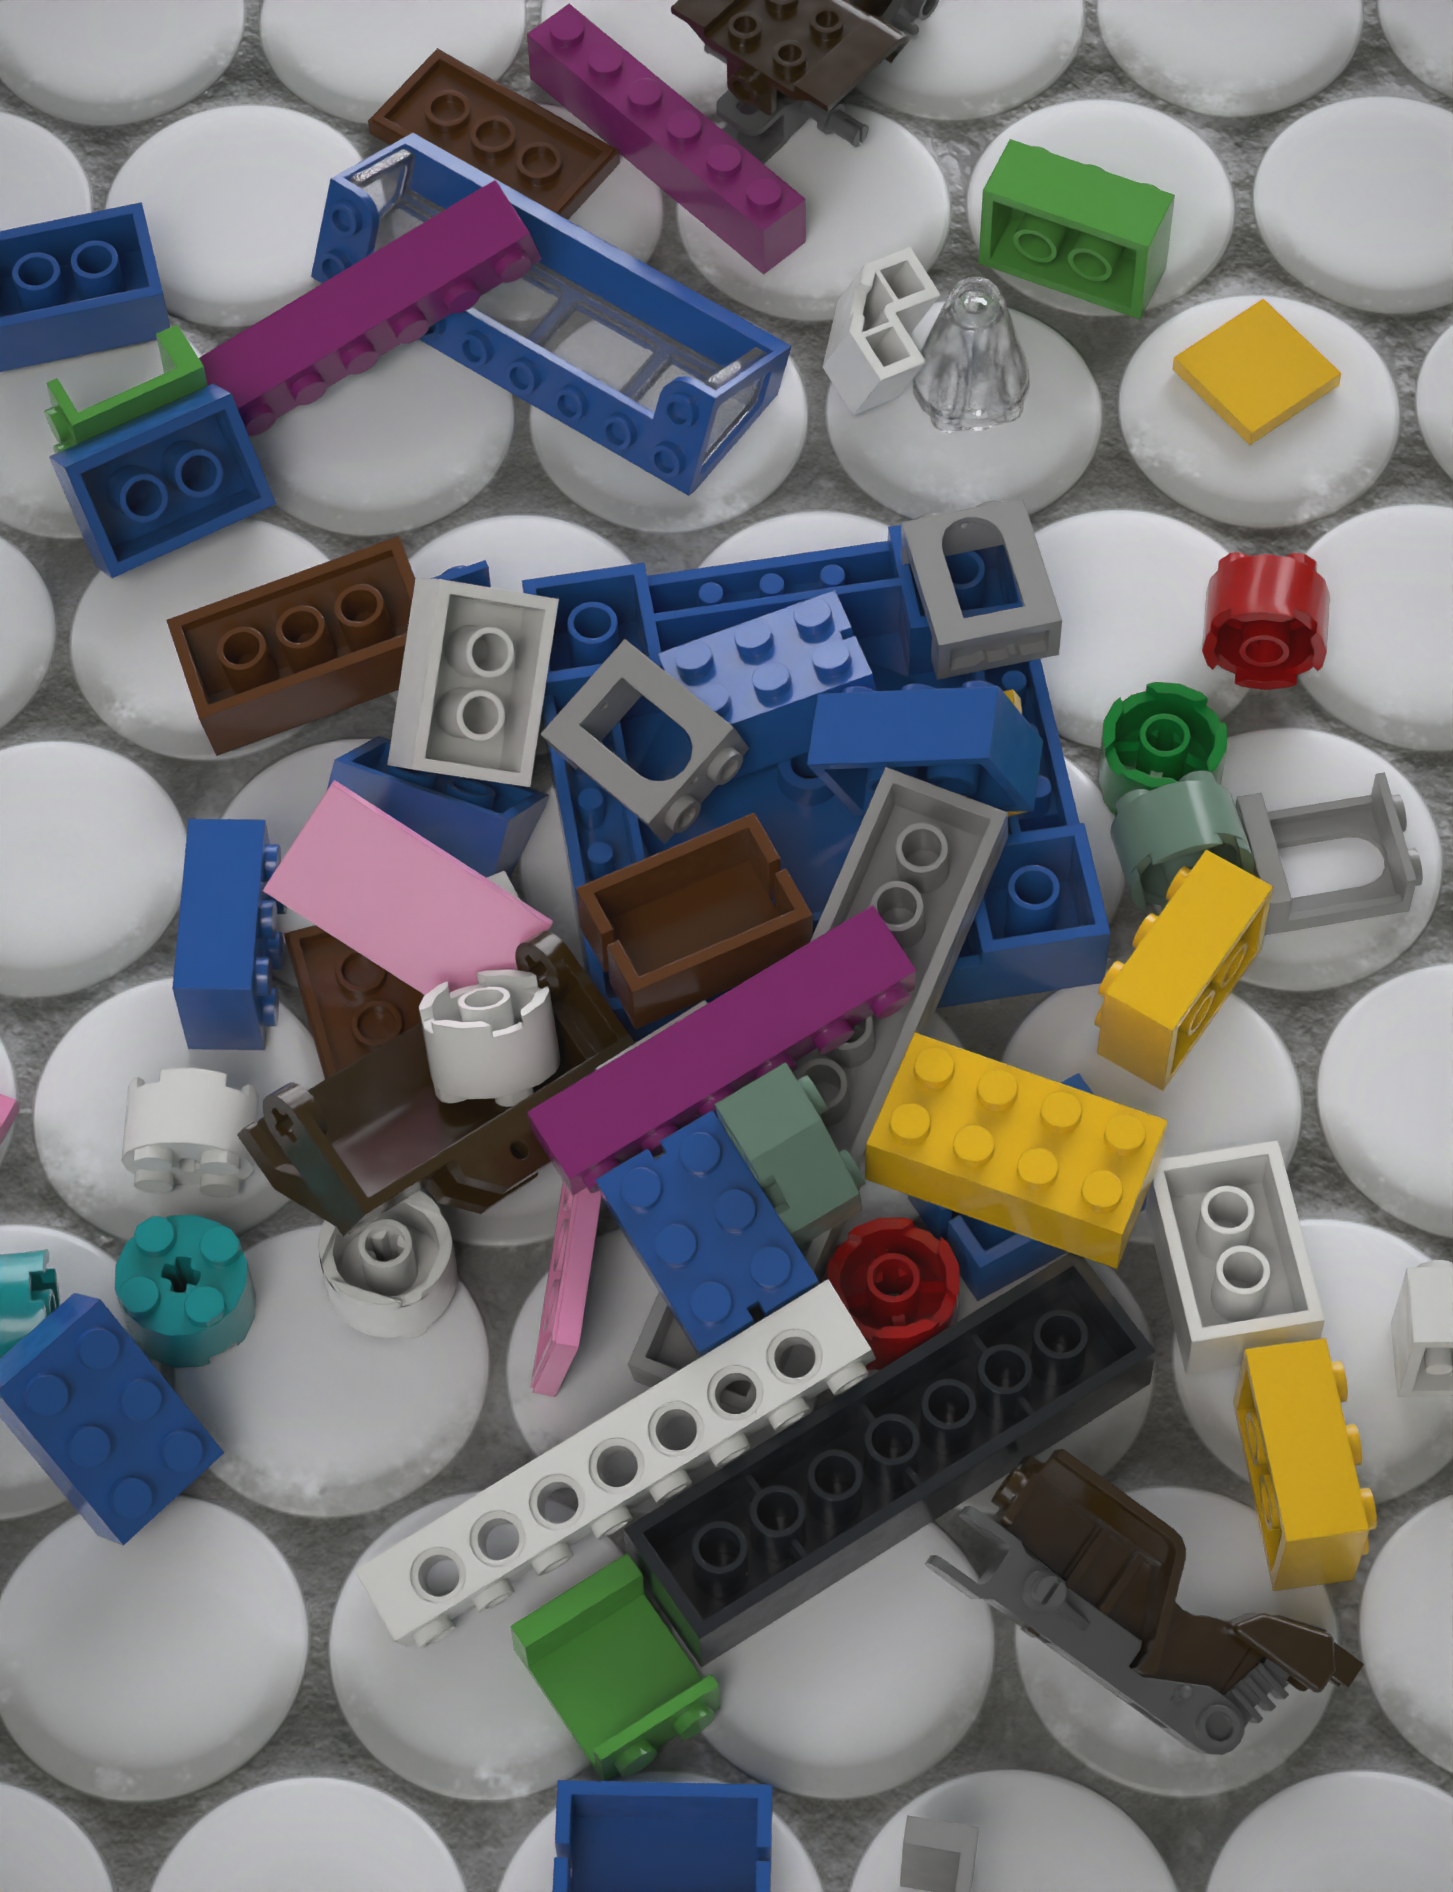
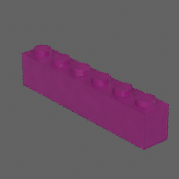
M570 3L527 33L530 79L607 144L619 150L620 155L763 275L805 243L806 199Z
M495 179L199 357L204 366L207 385L215 384L230 392L248 435H259L267 431L277 418L295 407L317 401L325 394L327 388L348 375L365 372L377 362L378 357L398 345L412 343L420 339L430 326L448 315L470 309L478 302L480 296L501 283L518 280L529 271L531 265L541 260L540 254L529 231Z
M871 905L527 1112L530 1128L572 1196L586 1187L590 1193L598 1192L599 1189L595 1181L597 1178L646 1149H649L653 1157L662 1154L661 1140L713 1110L718 1118L715 1104L785 1062L793 1073L797 1069L795 1061L816 1048L821 1054L836 1049L854 1034L852 1027L874 1014L880 1020L900 1010L911 1000L909 992L915 989L916 969L875 907Z

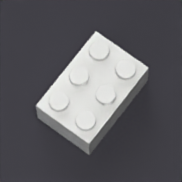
M415 578L387 765L530 787L559 599L443 579Z
M1278 1140L1161 1159L1148 1190L1145 1209L1185 1374L1240 1366L1245 1349L1320 1339L1325 1318Z

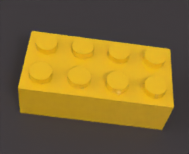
M914 1032L866 1143L865 1179L1117 1269L1162 1158L1168 1120Z

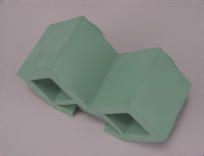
M785 1062L715 1104L720 1123L798 1248L862 1211L858 1188L865 1185L866 1182L848 1151L844 1149L838 1152L819 1116L828 1110L827 1106L808 1075L797 1080Z

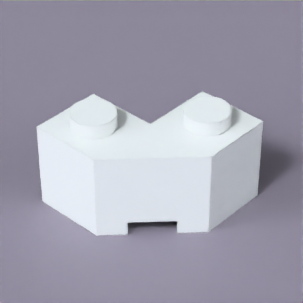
M911 247L864 264L837 302L823 369L853 416L898 398L926 363L908 333L916 328L940 297V293Z

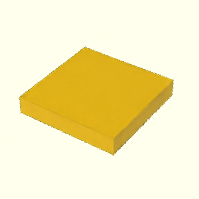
M1264 298L1176 355L1172 368L1249 445L1338 387L1341 379V372Z

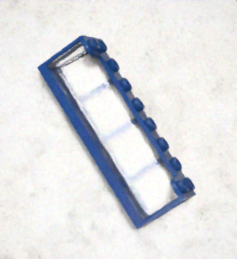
M414 133L404 137L330 178L311 277L321 283L326 282L495 179ZM496 180L529 231L541 260L531 265L529 271L518 280L509 283L503 282L480 296L478 302L470 309L461 313H452L433 324L419 340L689 496L696 491L778 395L792 346Z

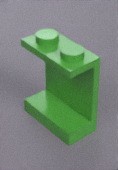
M178 324L156 333L164 374L78 412L58 378L46 383L52 407L44 412L50 429L59 442L53 446L55 454L208 386L204 366Z
M628 1553L510 1626L514 1651L602 1781H607L618 1773L622 1777H629L641 1771L654 1760L657 1755V1748L678 1735L682 1740L697 1735L712 1723L716 1716L714 1712L720 1709L719 1684L712 1674L704 1679L700 1676L644 1595L643 1575Z

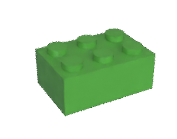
M1009 139L982 193L978 264L1141 320L1166 270L1175 195L1162 191L1154 185L1139 183L1106 172L1096 165L1083 164L1051 153L1045 148L1030 146Z

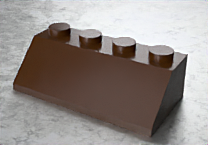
M400 536L166 620L198 718L216 756L399 690L415 585V576Z

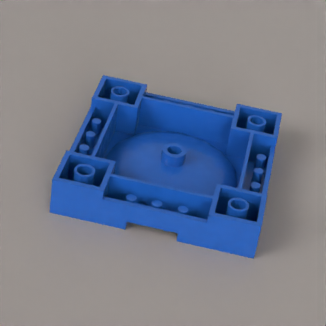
M902 525L888 527V541L647 576L645 563L643 562L522 580L523 593L559 599L541 713L543 730L624 639L662 668L658 657L660 652L833 590L838 595L852 627L853 634L856 636L871 669L877 691L902 690V687L908 684H924L936 689L962 688L964 683L970 681L988 682L999 686L1002 691L1013 689L1021 698L1023 717L1043 740L1034 811L1008 816V840L937 1008L1102 983L1106 973L1111 933L1085 824L1079 822L1041 659L937 680L931 661L932 635L910 563L903 565L900 558ZM1004 545L945 556L963 618L1023 607ZM643 695L600 742L640 776L650 781H666L675 778L686 768L692 754L690 742L686 737L684 729ZM545 740L553 788L555 789L585 972L635 1043L700 1002L635 1030L610 984L609 971L604 973L579 927L577 887L755 812L780 856L781 870H788L813 915L814 934L864 816H855L807 765L809 752L732 779L723 785H717L700 804L701 809L695 821L683 832L675 833L664 844L643 821L579 768L575 770ZM804 776H814V777H816V778L810 779V778H803V777H804ZM731 989L705 999L708 1004Z

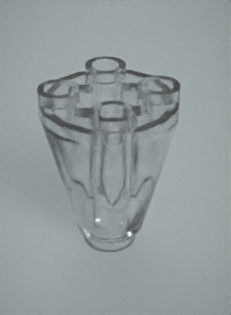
M965 278L959 281L953 290L949 292L920 350L926 363L912 380L913 394L922 411L931 417V423L936 429L945 433H954L959 430H987L1000 424L1017 420L1023 412L1024 402L1030 387L1029 365L1003 296L997 286L986 278Z

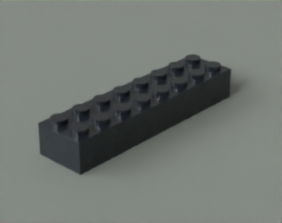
M1068 1253L624 1528L625 1551L642 1573L644 1586L702 1668L1001 1479L1014 1468H1018V1464L1023 1457L1037 1456L1151 1383L1156 1351L1084 1257Z

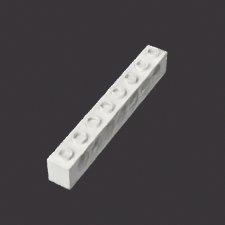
M828 1279L357 1567L354 1571L394 1641L406 1647L416 1642L419 1649L426 1648L450 1634L456 1628L451 1619L475 1605L478 1612L481 1613L506 1600L515 1592L510 1583L534 1569L538 1576H542L569 1561L574 1556L570 1546L591 1533H594L597 1540H601L625 1527L633 1520L629 1510L653 1496L656 1503L659 1504L676 1496L692 1484L688 1474L712 1460L715 1467H720L736 1459L751 1447L747 1438L767 1425L771 1424L775 1431H779L798 1421L810 1411L806 1402L824 1390L830 1388L832 1393L837 1395L855 1386L869 1375L865 1365L876 1358ZM798 1344L812 1348L815 1351L816 1357L814 1366L809 1373L799 1378H791L780 1372L779 1360L787 1348ZM738 1380L754 1384L756 1387V1399L749 1410L741 1414H730L722 1410L720 1399L727 1385ZM678 1416H687L694 1419L697 1425V1434L690 1446L678 1451L669 1450L664 1447L662 1432L665 1425L671 1419ZM619 1452L634 1454L638 1463L634 1479L621 1487L607 1485L603 1476L607 1460ZM560 1488L575 1490L578 1497V1508L574 1516L564 1523L549 1522L545 1515V1503L549 1495ZM502 1524L514 1525L519 1535V1542L515 1552L502 1560L491 1559L486 1550V1540L489 1533L495 1527ZM453 1560L459 1569L457 1586L445 1596H433L427 1585L430 1569L440 1561Z

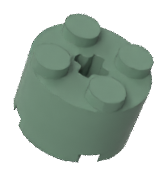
M1191 772L1183 776L1176 783L1167 784L1151 791L1146 789L1133 790L1121 796L1116 802L1118 814L1112 822L1110 834L1132 901L1137 908L1148 912L1146 903L1160 905L1163 911L1169 902L1166 900L1167 891L1178 871L1183 866L1192 869L1205 850L1214 853L1250 874L1253 873L1255 866L1254 858L1232 795L1227 788L1216 783L1211 772Z

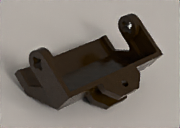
M541 931L518 945L515 959L518 971L535 974L538 987L543 989L548 986L561 1061L559 1068L543 1083L533 1087L534 1093L509 1107L498 1105L495 1102V1098L466 1099L456 1103L441 1102L435 1094L422 1023L420 1022L309 1090H306L297 1083L291 1082L269 1094L263 1100L264 1117L244 1127L237 1136L276 1191L336 1226L343 1237L347 1234L350 1235L424 1187H427L437 1203L482 1214L531 1183L538 1176V1171L552 1163L530 1128L527 1112L595 1072L598 1066L629 1048L635 1042L567 945L555 934L549 931Z

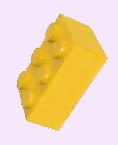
M1208 850L1204 851L1192 869L1183 866L1169 886L1166 894V900L1169 902L1161 914L1156 916L1150 913L1140 925L1133 939L1132 947L1136 949L1125 964L1118 960L1114 962L1102 980L1098 994L1104 997V1002L1094 1022V1025L1100 1028L1097 1054L1163 1091L1260 952L1273 886Z
M1326 1338L1245 1349L1233 1400L1273 1591L1354 1580L1361 1555H1367L1369 1552V1530H1374L1377 1527L1373 1494L1370 1488L1360 1489L1355 1466L1362 1464V1447L1359 1432L1355 1424H1345L1341 1402H1347L1348 1399L1344 1366L1341 1361L1331 1362Z

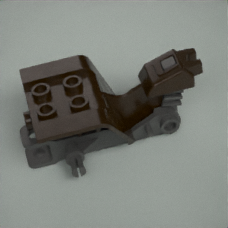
M678 0L671 6V13L688 23L705 44L704 52L727 64V87L729 90L718 99L716 104L717 115L728 123L722 130L760 162L765 164L809 118L817 122V129L826 135L834 132L851 143L852 146H860V142L863 143L867 137L869 127L846 114L845 106L839 101L884 59L890 63L893 62L911 39L903 31L910 35H917L919 27L913 21L917 18L920 20L927 19L936 9L939 0Z
M1064 1449L1054 1450L1047 1462L1044 1463L1032 1455L1023 1457L1018 1464L1020 1469L1014 1468L994 1494L991 1502L998 1506L999 1510L992 1519L972 1506H965L960 1512L959 1517L994 1542L999 1548L998 1554L978 1583L937 1555H931L925 1563L931 1571L968 1598L983 1599L1018 1624L1027 1635L1040 1640L1184 1746L1199 1753L1223 1755L1233 1751L1240 1744L1248 1722L1260 1723L1264 1719L1254 1706L1258 1705L1263 1711H1273L1277 1707L1267 1696L1269 1692L1275 1699H1286L1289 1694L1284 1688L1288 1683L1299 1691H1306L1309 1688L1315 1693L1322 1692L1328 1682L1336 1687L1343 1685L1349 1688L1364 1665L1348 1651L1336 1644L1333 1636L1326 1633L1327 1630L1294 1619L1265 1613H1246L1225 1621L1207 1615H1193L1183 1610L1175 1602L1186 1561V1547L1182 1537L1174 1528ZM1024 1547H1025L1030 1553H1032L1038 1560H1040L1045 1566H1043V1565H1042L1041 1563H1039L1037 1560H1035V1559L1032 1558L1030 1555H1028V1554L1025 1552Z

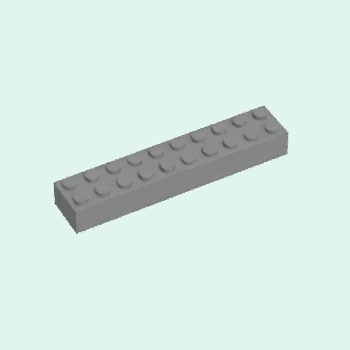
M885 767L811 941L873 905L916 969L915 989L909 992L911 1000L900 1010L880 1020L874 1014L852 1027L854 1034L841 1046L825 1054H821L816 1048L796 1060L797 1069L793 1072L797 1080L808 1075L816 1086L828 1109L819 1116L838 1152L844 1149L848 1151L863 1178H865L866 1143L914 1032L924 1036L1008 840V812ZM847 1219L799 1248L819 1280V1284ZM659 1292L628 1362V1367L634 1381L648 1387L655 1386L699 1359ZM759 1304L748 1310L755 1324L763 1319ZM793 1346L787 1348L780 1357L779 1370L781 1373L785 1368ZM744 1380L734 1381L727 1385L721 1394L720 1403L722 1410L730 1414H741L749 1410L756 1399V1387L754 1384Z

